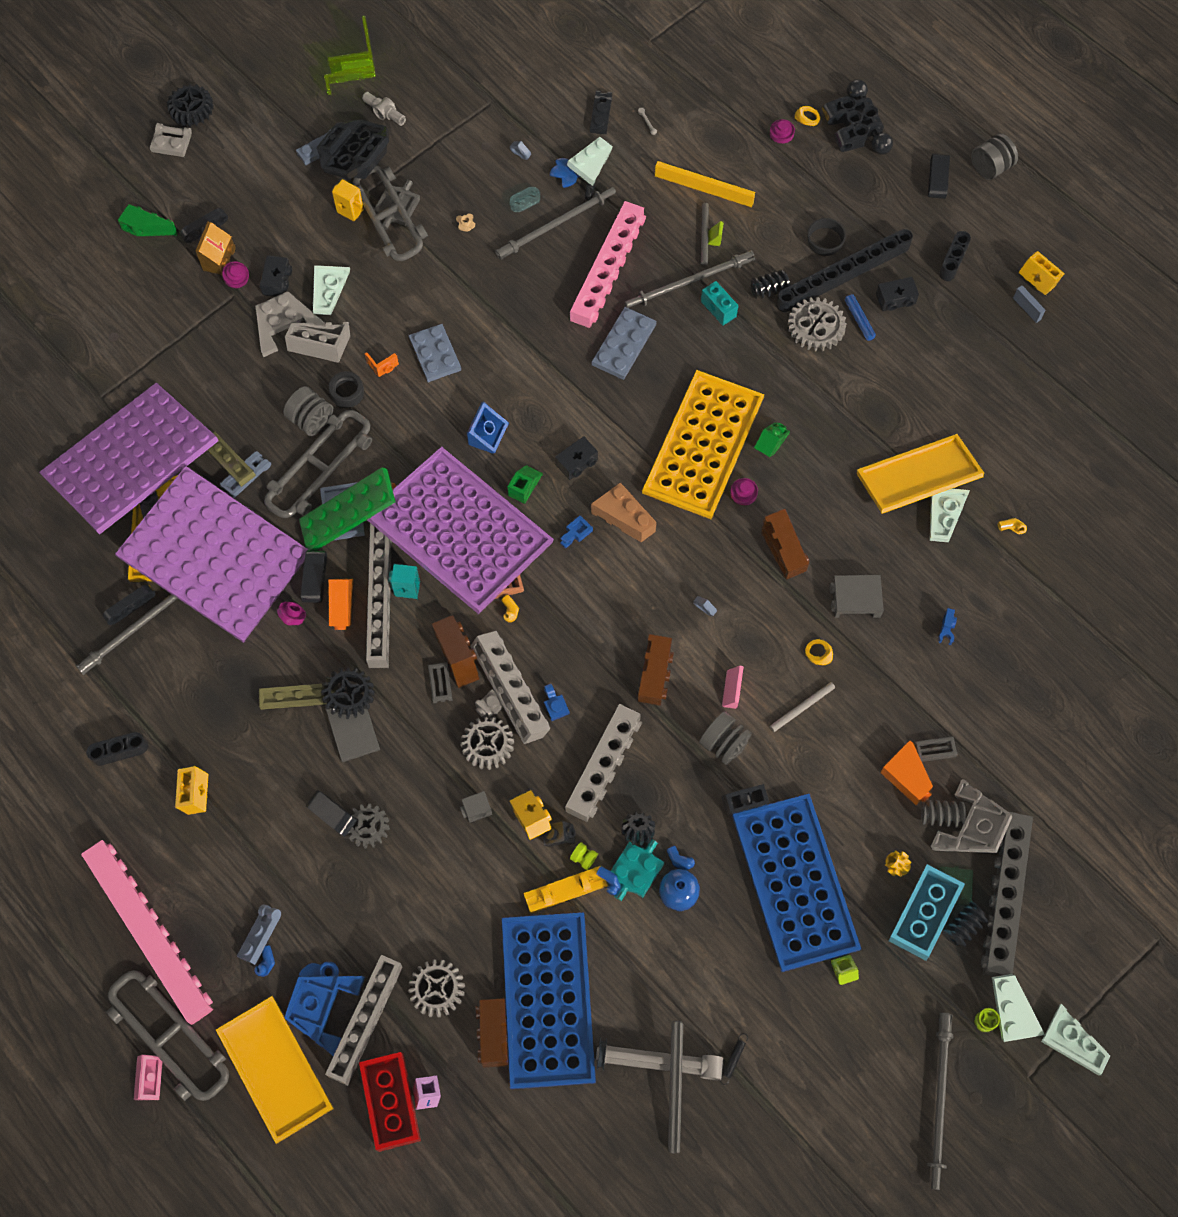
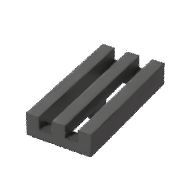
M448 663L428 665L433 703L438 701L445 702V700L453 701ZM444 667L448 695H444L440 669ZM433 669H437L440 696L437 697Z
M954 737L914 742L922 762L954 758L958 755ZM950 743L949 746L920 749L921 746ZM952 750V752L922 756V754Z

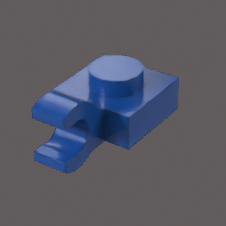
M581 516L577 517L566 526L568 533L561 537L562 541L560 544L567 548L574 539L580 542L593 531V527Z
M947 608L943 616L941 634L938 638L939 643L942 642L943 637L949 639V645H952L954 641L951 628H955L957 617H954L955 610Z
M552 684L544 686V691L548 697L544 705L551 721L569 715L570 712L563 696H556Z

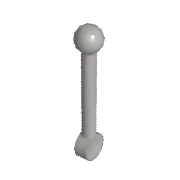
M639 108L638 114L643 116L651 130L650 133L656 135L657 130L653 128L645 115V109Z

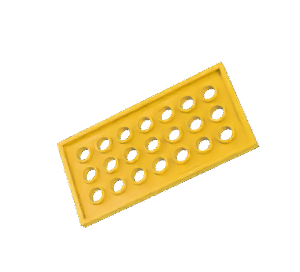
M696 370L644 485L642 494L712 519L764 399V394ZM710 390L711 394L707 396L702 391ZM726 396L729 400L722 402L719 400V397ZM743 402L746 406L739 408L736 406V403ZM701 404L705 409L697 410L695 406ZM717 410L720 411L722 415L716 417L712 414V412ZM737 417L739 421L732 423L729 418ZM695 419L698 421V424L691 425L688 421ZM712 425L715 427V430L710 432L706 430V427ZM730 432L733 436L726 438L723 436V433ZM684 434H689L692 438L690 440H684L682 436ZM705 440L709 443V445L703 447L699 444V442ZM724 447L726 451L719 453L716 448ZM682 449L685 451V454L679 456L675 451ZM698 455L702 460L695 462L692 457ZM711 462H717L719 464V467L712 468L709 464ZM675 464L678 466V469L671 471L668 466ZM687 471H693L696 475L694 477H688L685 473ZM710 477L713 482L706 484L703 482V478ZM663 480H669L672 484L670 486H664L661 482ZM686 486L689 491L682 493L679 491V487ZM704 493L706 498L698 499L696 494Z

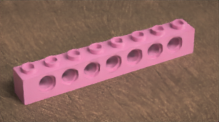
M624 202L570 311V321L588 328L591 327L593 322L597 321L598 310L603 308L606 300L605 296L610 294L613 280L616 281L619 275V267H623L626 260L625 255L630 253L633 245L632 241L637 238L640 225L643 226L646 216L644 215L643 207Z

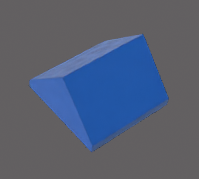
M481 402L467 432L469 445L495 453L509 422L486 403Z

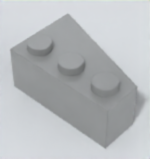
M326 322V325L291 323L285 335L287 351L339 363L350 338L349 322H343L341 325H332L331 322Z

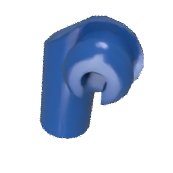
M676 846L666 850L674 867L683 870H689L694 867V859L692 857L680 856Z
M601 866L596 875L608 882L607 892L611 895H616L617 891H620L621 888L616 874Z
M270 945L264 947L262 951L263 960L255 967V974L257 976H267L275 965Z

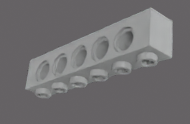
M497 631L477 636L471 648L474 649L480 665L523 744L543 738L550 730L548 721L540 711L538 703L535 702L529 687L514 664L512 656L508 653L502 638H500Z
M621 704L618 705L565 806L567 813L586 822L590 817H594L598 809L596 807L598 800H603L607 792L605 789L607 783H611L616 773L613 771L616 765H621L625 756L623 755L625 748L629 749L633 742L631 736L634 731L638 732L642 724L640 713ZM624 726L628 731L621 733L618 731V728ZM616 743L619 745V748L612 750L609 748V745ZM608 760L610 765L603 767L600 765V762ZM599 777L602 781L599 784H593L591 779ZM589 794L593 798L591 801L586 802L582 799V796Z
M383 955L380 956L325 1075L347 1086L349 1085L403 968L401 963Z

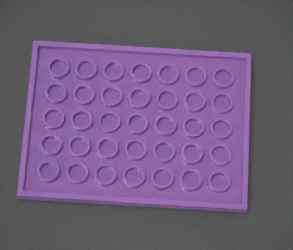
M155 383L39 473L100 535L219 440L169 393Z
M443 447L438 449L393 489L396 501L394 504L367 519V521L477 614L489 605L554 540Z
M185 466L115 555L244 643L305 562V554L308 549Z

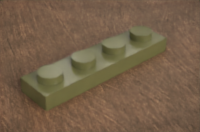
M214 432L213 434L219 441L210 447L207 452L242 487L253 479L256 474Z
M322 684L259 689L261 710L325 705L327 703L322 702L324 697L321 695V690H323ZM339 684L333 688L331 693H335L339 689Z

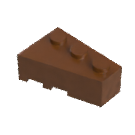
M786 509L766 516L761 534L786 580L806 572L809 558L801 547Z
M452 615L432 623L435 636L449 663V668L454 674L458 688L479 680L474 662L477 657L474 649H469L468 647L470 642L467 635H462L464 630L461 622H456Z
M649 634L638 702L661 706L662 699L666 700L668 688H664L665 681L669 682L671 670H667L668 663L672 664L674 652H670L672 638Z
M505 998L479 1000V1006H476V1019H480V1028H477V1041H480L481 1049H478V1062H481L483 1068L509 1066Z

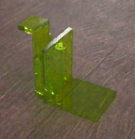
M362 16L368 51L328 57L331 74L324 75L328 95H332L330 84L376 77L365 16Z

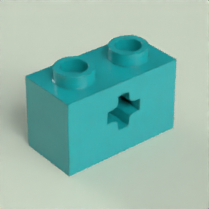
M717 281L702 290V304L722 326L737 317L738 304Z
M394 564L393 571L389 572L388 581L391 582V589L394 591L395 597L418 599L420 578L417 567Z

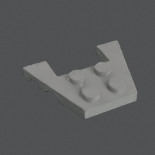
M285 292L256 306L263 357L278 351L271 336L288 329L291 323L305 321V323H314V325H326L289 292Z
M962 779L955 796L958 799L973 803L958 837L938 831L931 848L935 851L997 853L1011 822L1012 815Z

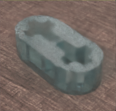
M529 187L514 194L510 198V208L515 212H521L537 204L540 201L539 189Z

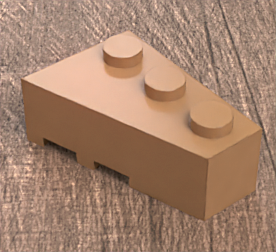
M621 483L591 504V514L598 515L610 525H615L622 532L640 542H643L656 532V521Z

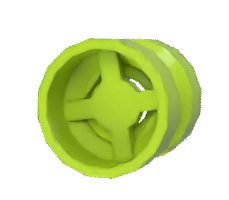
M580 842L573 851L570 860L579 862L582 868L588 870L597 858L598 853L594 850L590 851L585 844Z
M985 1008L975 1016V1026L981 1032H990L999 1025V1014L994 1009Z

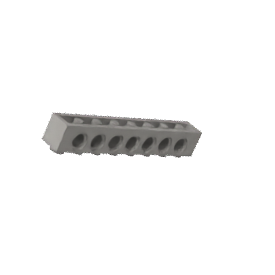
M371 523L366 661L369 668H389L391 582L388 581L391 571L392 541Z

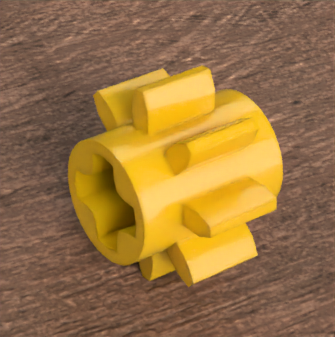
M898 851L890 853L886 858L885 864L889 868L887 872L893 876L897 874L899 877L907 874L911 867V861L908 860L909 856L903 851L901 853Z

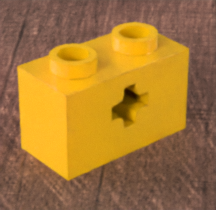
M342 179L339 184L334 186L332 191L337 213L355 221L364 210L360 188Z
M1038 251L1026 261L1018 272L1044 295L1049 293L1064 275L1059 268Z
M196 766L178 769L175 808L188 815L206 812L208 773Z
M531 790L510 800L514 814L530 840L551 830L549 823L552 820L547 809H542L544 805L540 797H535Z

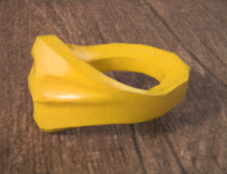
M802 106L796 111L795 119L804 125L815 126L820 121V114L810 106ZM804 111L814 113L816 120L808 119L804 115Z
M816 639L809 642L806 646V656L812 663L816 665L831 663L833 650L826 641ZM815 644H821L826 652L821 657L813 656L810 654V648Z

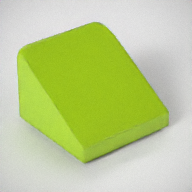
M722 221L709 230L708 245H721L724 224Z
M851 955L831 960L840 985L859 979L858 968Z

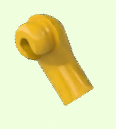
M1016 518L998 522V529L1000 531L1010 529L1017 534H1024L1027 530L1026 525Z
M506 595L501 600L507 607L503 617L505 621L513 622L517 618L519 607L509 595Z

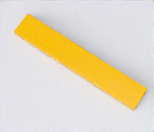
M657 161L655 177L749 207L753 206L755 192Z

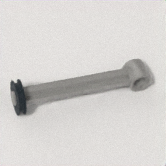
M600 1037L599 1047H597L596 1052L597 1070L598 1067H603L604 1070V1064L608 1063L670 1071L671 1054L607 1046V1038L606 1041H601ZM702 1055V1058L682 1056V1073L700 1075V1078L708 1080H721L723 1057L714 1055Z

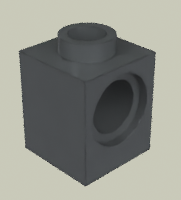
M485 791L462 799L463 806L460 809L463 818L468 817L469 823L492 815Z

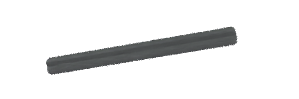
M672 1021L668 1130V1151L670 1153L680 1152L683 1056L682 1021Z

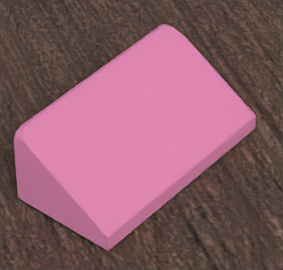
M737 666L727 671L722 702L723 707L736 709L738 706L743 666Z
M140 1055L137 1057L134 1100H159L162 1061L158 1056Z

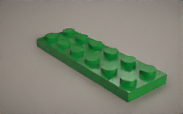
M383 467L300 518L305 547L308 550L317 551L394 504L396 501L388 470Z

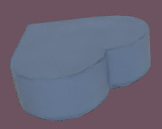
M514 141L510 145V150L522 159L527 160L531 156V152L521 141Z
M697 596L693 601L697 608L711 617L717 612V609L705 598Z

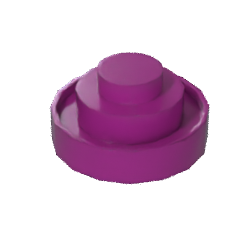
M776 120L772 123L769 134L772 140L777 143H788L794 137L795 128L788 120Z
M240 262L228 263L222 271L223 280L229 287L240 288L248 282V269Z
M748 478L738 479L731 486V498L739 505H750L757 498L758 487L754 481Z
M282 602L277 610L278 616L286 625H300L306 617L304 609L294 602Z

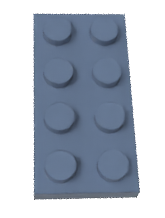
M624 307L594 357L592 366L624 380L655 328L656 321Z

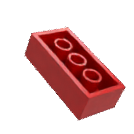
M398 1052L359 1062L376 1151L380 1152L421 1141L403 1053Z

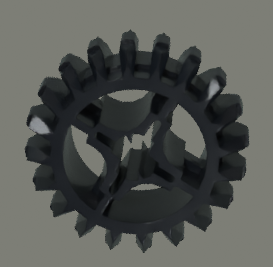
M183 84V88L177 87V91H172V95L168 96V113L173 121H176L177 124H182L183 127L187 124L190 128L192 124L198 126L200 122L204 124V119L209 120V115H212V110L214 109L213 99L208 90H205L203 86L199 87L197 84L195 86L191 84L185 86Z
M347 667L344 672L342 668H339L338 674L332 671V677L327 676L326 682L322 684L323 690H321V695L324 696L322 702L327 703L325 708L327 710L331 709L332 715L338 712V718L345 714L347 720L350 718V714H353L354 718H357V712L363 715L365 713L364 709L369 710V703L374 701L372 697L375 695V691L372 690L374 684L369 683L370 677H364V671L358 674L357 668L353 672L350 671V667ZM349 681L356 682L357 684H351ZM341 682L342 687L336 690L335 693H331L333 688ZM345 687H346V690H347L349 693H351V699H350L349 695L345 692ZM360 693H364L363 698L355 704V697L360 696ZM343 701V702L347 703V705H343V704H340V703H338V702Z

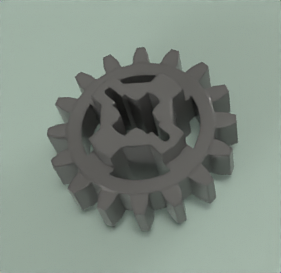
M361 804L359 811L355 808L353 809L354 815L352 816L358 820V826L354 830V824L347 835H351L349 837L351 842L356 840V846H360L363 843L365 849L368 844H371L374 848L376 841L380 844L382 843L381 837L387 838V834L384 831L390 830L389 825L386 824L389 822V819L384 817L386 815L384 810L379 812V806L372 809L371 804H368L367 808H364ZM379 822H381L379 832H377V826L380 824ZM366 823L371 825L369 829L364 826Z

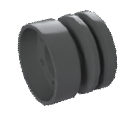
M998 133L974 148L971 153V160L981 177L986 180H992L1003 173V171L1017 164L1018 152L1013 141L1008 136Z
M306 386L294 392L284 408V416L294 425H298L308 436L319 433L327 425L328 419L333 413V406Z
M724 711L709 726L699 744L709 752L718 747L719 749L715 757L720 758L724 755L722 762L727 765L744 750L752 732L746 730L742 733L743 725L733 729L736 719Z

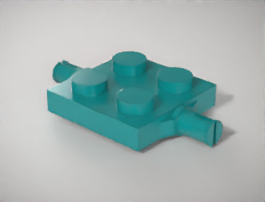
M653 839L650 840L645 849L635 844L632 845L629 842L613 866L611 872L616 874L621 885L620 891L614 896L617 900L622 901L627 891L643 898L663 867L664 862L652 854L658 844Z

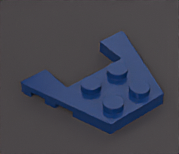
M298 977L284 1018L334 1056L342 1038L326 1033L324 1030L338 989L359 996L365 977Z

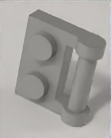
M157 123L150 145L151 152L184 157L192 134L191 128H175ZM169 133L175 135H182L183 138L164 136L162 134Z

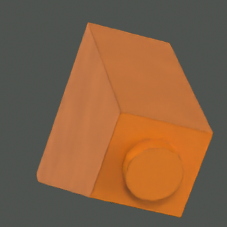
M353 579L329 580V626H334V630H346V626L351 625Z
M909 741L883 767L880 773L917 805L920 801L925 803L932 795L930 790L933 785L914 744Z

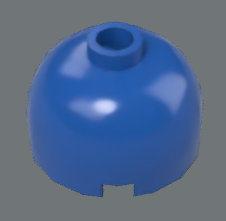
M672 870L660 882L659 895L661 901L668 908L676 911L688 910L695 905L699 898L700 887L698 880L687 870Z

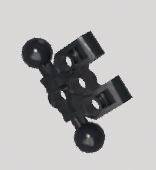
M855 79L851 81L846 89L847 96L828 102L822 107V112L829 125L846 124L845 128L838 130L834 134L841 152L864 147L868 137L871 136L874 137L871 144L875 153L883 155L892 149L893 139L889 134L882 132L884 125L878 115V109L873 105L870 98H866L868 88L863 80Z

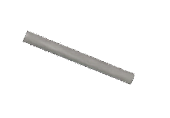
M832 682L828 683L770 725V729L773 732L780 729L835 689Z

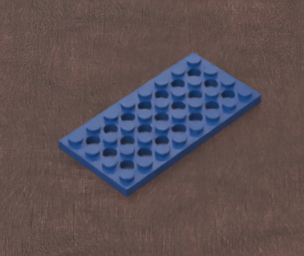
M810 794L733 814L732 818L781 972L860 951L861 946ZM793 814H798L801 816L802 821L800 823H793L790 817ZM779 819L782 822V827L779 829L774 828L771 821ZM755 824L761 825L763 832L761 834L754 833L752 826ZM805 833L808 841L804 843L798 841L797 834ZM778 839H787L789 846L786 848L780 847L777 842ZM761 843L767 844L769 852H760L758 845ZM811 852L814 855V860L807 862L804 860L803 854ZM786 857L794 859L795 865L793 867H787L784 864ZM771 862L775 865L776 870L774 872H767L764 865ZM817 871L821 876L820 880H811L810 872ZM793 876L799 877L801 885L798 887L793 886L790 883V878ZM779 882L782 890L774 892L771 889V883ZM817 891H824L827 894V899L824 901L818 900L816 897ZM798 896L806 897L807 905H798L796 898ZM780 901L786 902L788 910L785 912L779 911L777 903ZM830 910L833 913V919L830 921L825 920L822 916L823 911ZM804 916H811L814 919V924L812 926L805 925L803 923ZM791 921L794 924V930L786 931L783 923ZM837 930L840 934V939L832 940L829 937V931ZM812 935L818 936L821 941L820 945H811L809 937ZM790 942H799L801 949L797 952L792 951L789 946Z
M584 912L502 918L510 1089L596 1083ZM562 930H568L571 933V937L564 941L560 939L559 933ZM543 931H547L550 934V939L547 942H542L538 938L539 934ZM527 933L530 936L527 943H520L518 941L519 934ZM565 950L572 953V959L569 961H563L560 958L561 953ZM543 952H549L552 956L551 960L547 963H543L540 960V955ZM527 953L531 956L528 964L519 962L521 954ZM570 971L573 973L574 978L571 982H564L561 977L564 972ZM544 973H550L553 976V980L551 983L545 984L541 981V976ZM522 975H530L532 982L529 985L521 984L520 978ZM571 992L575 995L573 1003L568 1004L563 1001L565 993ZM545 994L553 995L554 1002L551 1005H545L542 1002V997ZM525 995H530L533 998L532 1005L528 1007L523 1006L521 1003V999ZM569 1013L574 1014L577 1018L573 1025H568L564 1021L565 1016ZM527 1016L534 1019V1025L531 1028H526L522 1025L523 1019ZM545 1016H554L555 1024L550 1027L546 1026L543 1023ZM569 1035H575L578 1039V1043L573 1047L568 1046L565 1042ZM549 1036L557 1040V1044L553 1048H548L544 1044L545 1039ZM527 1038H533L536 1042L535 1047L531 1050L523 1046L524 1040ZM572 1056L577 1057L579 1060L578 1067L574 1069L567 1065L568 1058ZM549 1058H555L558 1061L556 1069L549 1070L546 1067V1061ZM530 1059L537 1063L536 1069L531 1072L527 1071L524 1067L525 1062Z

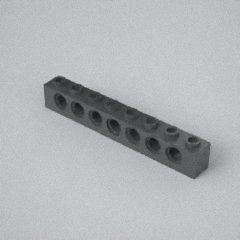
M1009 812L1012 815V819L999 846V856H996L994 867L997 868V874L992 879L994 895H991L989 900V907L992 910L991 915L987 917L988 923H986L989 932L985 936L983 947L986 948V954L981 959L983 975L992 977L1013 974L1033 817ZM1010 832H1015L1018 835V839H1013L1010 836ZM1007 851H1012L1016 859H1011ZM1005 870L1013 874V879L1006 877ZM1002 890L1010 893V899L1002 895ZM999 910L1006 911L1008 918H1002ZM1002 930L1005 934V939L999 938L996 931ZM994 950H999L1002 953V959H997L994 956Z

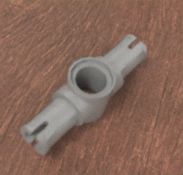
M369 92L363 95V101L372 106L374 114L380 120L385 118L391 119L400 126L405 123V116L396 111L394 103L389 98H376Z

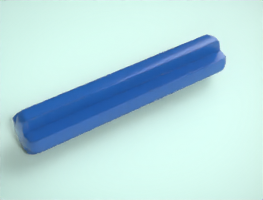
M853 294L846 296L845 302L867 341L873 340L876 334Z

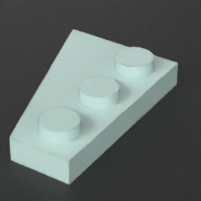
M599 137L568 160L567 166L593 186L613 146Z
M314 266L313 314H332L350 273V267Z
M949 489L931 496L930 541L949 542L970 490Z
M1008 974L992 977L996 1008L1000 1017L1001 1040L1006 1042L1045 1035L1015 975Z
M1060 1004L1041 1042L1095 1074L1101 1075L1110 1055Z

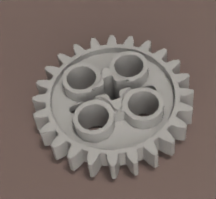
M811 297L809 302L804 299L802 304L797 303V307L792 308V313L789 314L788 332H791V338L796 337L795 343L801 341V347L808 345L807 350L814 347V350L817 351L818 347H820L824 351L825 346L831 349L832 344L836 346L838 341L842 340L847 325L845 323L846 317L842 316L843 311H838V305L832 306L833 301L828 304L826 303V298L821 302L819 297H817L816 301ZM823 313H825V315L821 318V322H819L820 317Z

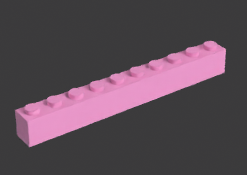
M101 840L81 855L186 1021L193 1025L213 1011L210 1005L213 1001L206 992L203 994L199 987L202 984L196 975L192 977L189 973L190 965L185 958L181 960L178 953L180 950L174 941L170 943L167 936L170 934L164 925L159 926L157 923L158 915L153 908L149 910L146 905L148 902L147 898L142 892L138 893L135 887L138 884L132 876L128 877L125 873L127 867L121 859L118 861L115 857L117 851L111 843L107 845Z

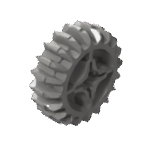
M486 716L484 717V722H481L479 718L476 725L471 722V729L465 728L467 735H462L461 737L464 741L461 743V747L465 748L462 750V753L467 755L466 760L468 762L473 760V766L479 763L480 769L487 765L488 770L491 769L492 764L498 768L499 761L505 764L504 757L510 758L511 754L509 752L514 750L512 746L514 739L511 738L513 733L508 731L509 726H503L502 720L496 723V718L494 717L491 721H488ZM485 730H492L493 732L487 734V733H485V732H483V731H485ZM477 735L480 742L473 750L471 747L472 741ZM502 737L504 739V744L501 750L498 751L496 743L499 741V738ZM484 740L488 741V743L491 741V746H487V744L485 746ZM484 753H490L492 756H481V755L484 754Z
M434 959L432 961L433 966L425 962L426 969L423 970L421 966L417 967L420 974L413 973L412 976L416 981H409V984L415 988L408 989L409 994H415L410 1000L411 1002L417 1001L414 1005L416 1009L423 1006L420 1011L422 1014L429 1010L428 1016L432 1017L434 1011H436L437 1017H441L442 1010H444L446 1015H449L447 1008L451 1007L453 1011L456 1010L454 1002L461 1004L462 1001L457 996H464L465 993L459 989L464 988L465 983H458L463 979V976H456L459 972L458 968L451 971L452 963L445 967V961L441 960L440 965L437 966V961ZM442 972L447 975L445 977L442 976L440 979H434L429 974ZM425 979L429 987L421 998L420 986ZM452 979L454 989L449 998L445 993V988ZM430 981H432L434 985H442L440 989L443 996L440 994V992H437L436 990L434 992L431 991L434 989ZM436 997L444 1001V1003L438 1005L427 1003L428 1000L431 1001Z

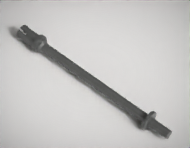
M611 187L601 194L596 191L594 192V197L517 241L509 240L508 244L495 250L497 257L502 260L512 253L515 254L522 245L595 204L604 205V199L616 193L615 188Z
M749 250L740 255L735 254L727 262L645 294L643 291H639V296L625 301V306L629 308L640 303L643 306H647V300L728 268H741L743 264L755 261V257H752L754 253L752 250Z
M170 594L99 651H91L90 655L76 665V667L85 675L95 665H100L102 657L178 598Z
M939 1013V1032H936V1037L940 1041L933 1162L927 1163V1167L932 1168V1190H940L941 1169H947L945 1164H941L948 1045L951 1039H953V1034L951 1033L953 1014Z

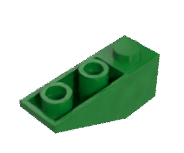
M128 204L118 219L122 230L135 236L178 234L175 224L171 220L163 219L153 212H146L139 206L135 207Z

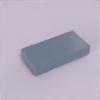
M1024 286L1017 288L1013 299L1036 323L1039 322L1044 315L1045 309Z

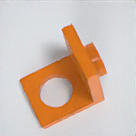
M367 352L365 353L367 364L378 377L391 372L394 367L399 365L395 353L378 364L375 363Z

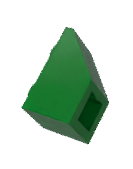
M774 422L763 430L754 448L771 457L780 448L790 431L786 429L785 425Z
M527 465L515 473L509 483L508 496L525 504L543 473Z

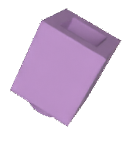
M437 1076L416 1078L413 1086L416 1110L438 1106L441 1095Z

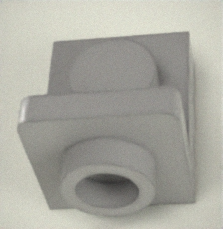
M493 689L481 701L477 700L475 702L476 712L482 718L488 717L489 720L503 708Z

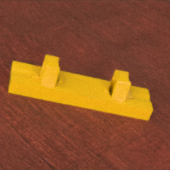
M601 866L524 893L530 914L607 887L606 880L596 875Z

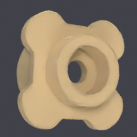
M472 214L457 216L456 221L459 222V230L470 231L475 227Z

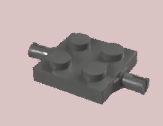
M407 179L403 187L393 186L409 217H411L420 201V195L409 191L413 183ZM386 189L374 209L376 214L394 205ZM399 211L384 218L382 223L385 230L388 229L391 222L406 226Z

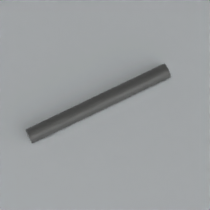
M708 203L702 204L701 265L708 264Z

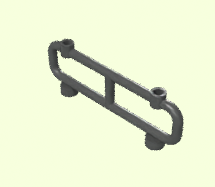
M376 165L371 173H378L394 205L376 214L359 183L361 179L353 178L352 183L360 188L362 203L385 244L382 248L387 257L391 255L396 261H405L421 251L423 247L422 239L428 237V234L422 224L414 226L390 181L396 179L391 168L388 166L382 169ZM396 211H399L416 242L415 247L403 254L397 253L380 220Z
M354 410L343 411L338 417L331 415L327 422L329 424L328 428L278 482L274 480L269 482L267 485L269 492L264 499L266 508L281 518L291 517L296 512L301 516L308 514L312 509V504L307 500L354 448L358 446L362 450H366L371 445L372 438L367 435L370 431V422L366 417ZM352 417L362 423V430L329 466L313 456L335 430L341 428L346 418ZM306 461L322 470V474L290 509L283 511L272 503L273 497L281 493L283 486Z
M135 970L123 974L109 989L108 999L112 1006L106 1011L108 1016L116 1024L123 1018L180 1081L174 1087V1090L184 1101L191 1095L197 1100L202 1101L214 1097L224 1088L229 1079V1070L223 1063L226 1058L219 1050L215 1053L158 991L155 987L158 983L151 975L146 977L140 971ZM131 979L138 980L175 1022L156 1041L117 998V991ZM180 1029L183 1030L221 1074L219 1081L206 1092L200 1091L162 1049V1046Z

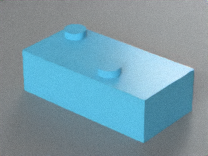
M927 864L889 942L927 961L965 884Z

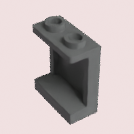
M881 575L834 576L833 582L829 584L830 594H833L831 612H834L835 618H839L840 614L872 613L873 618H881L884 611Z

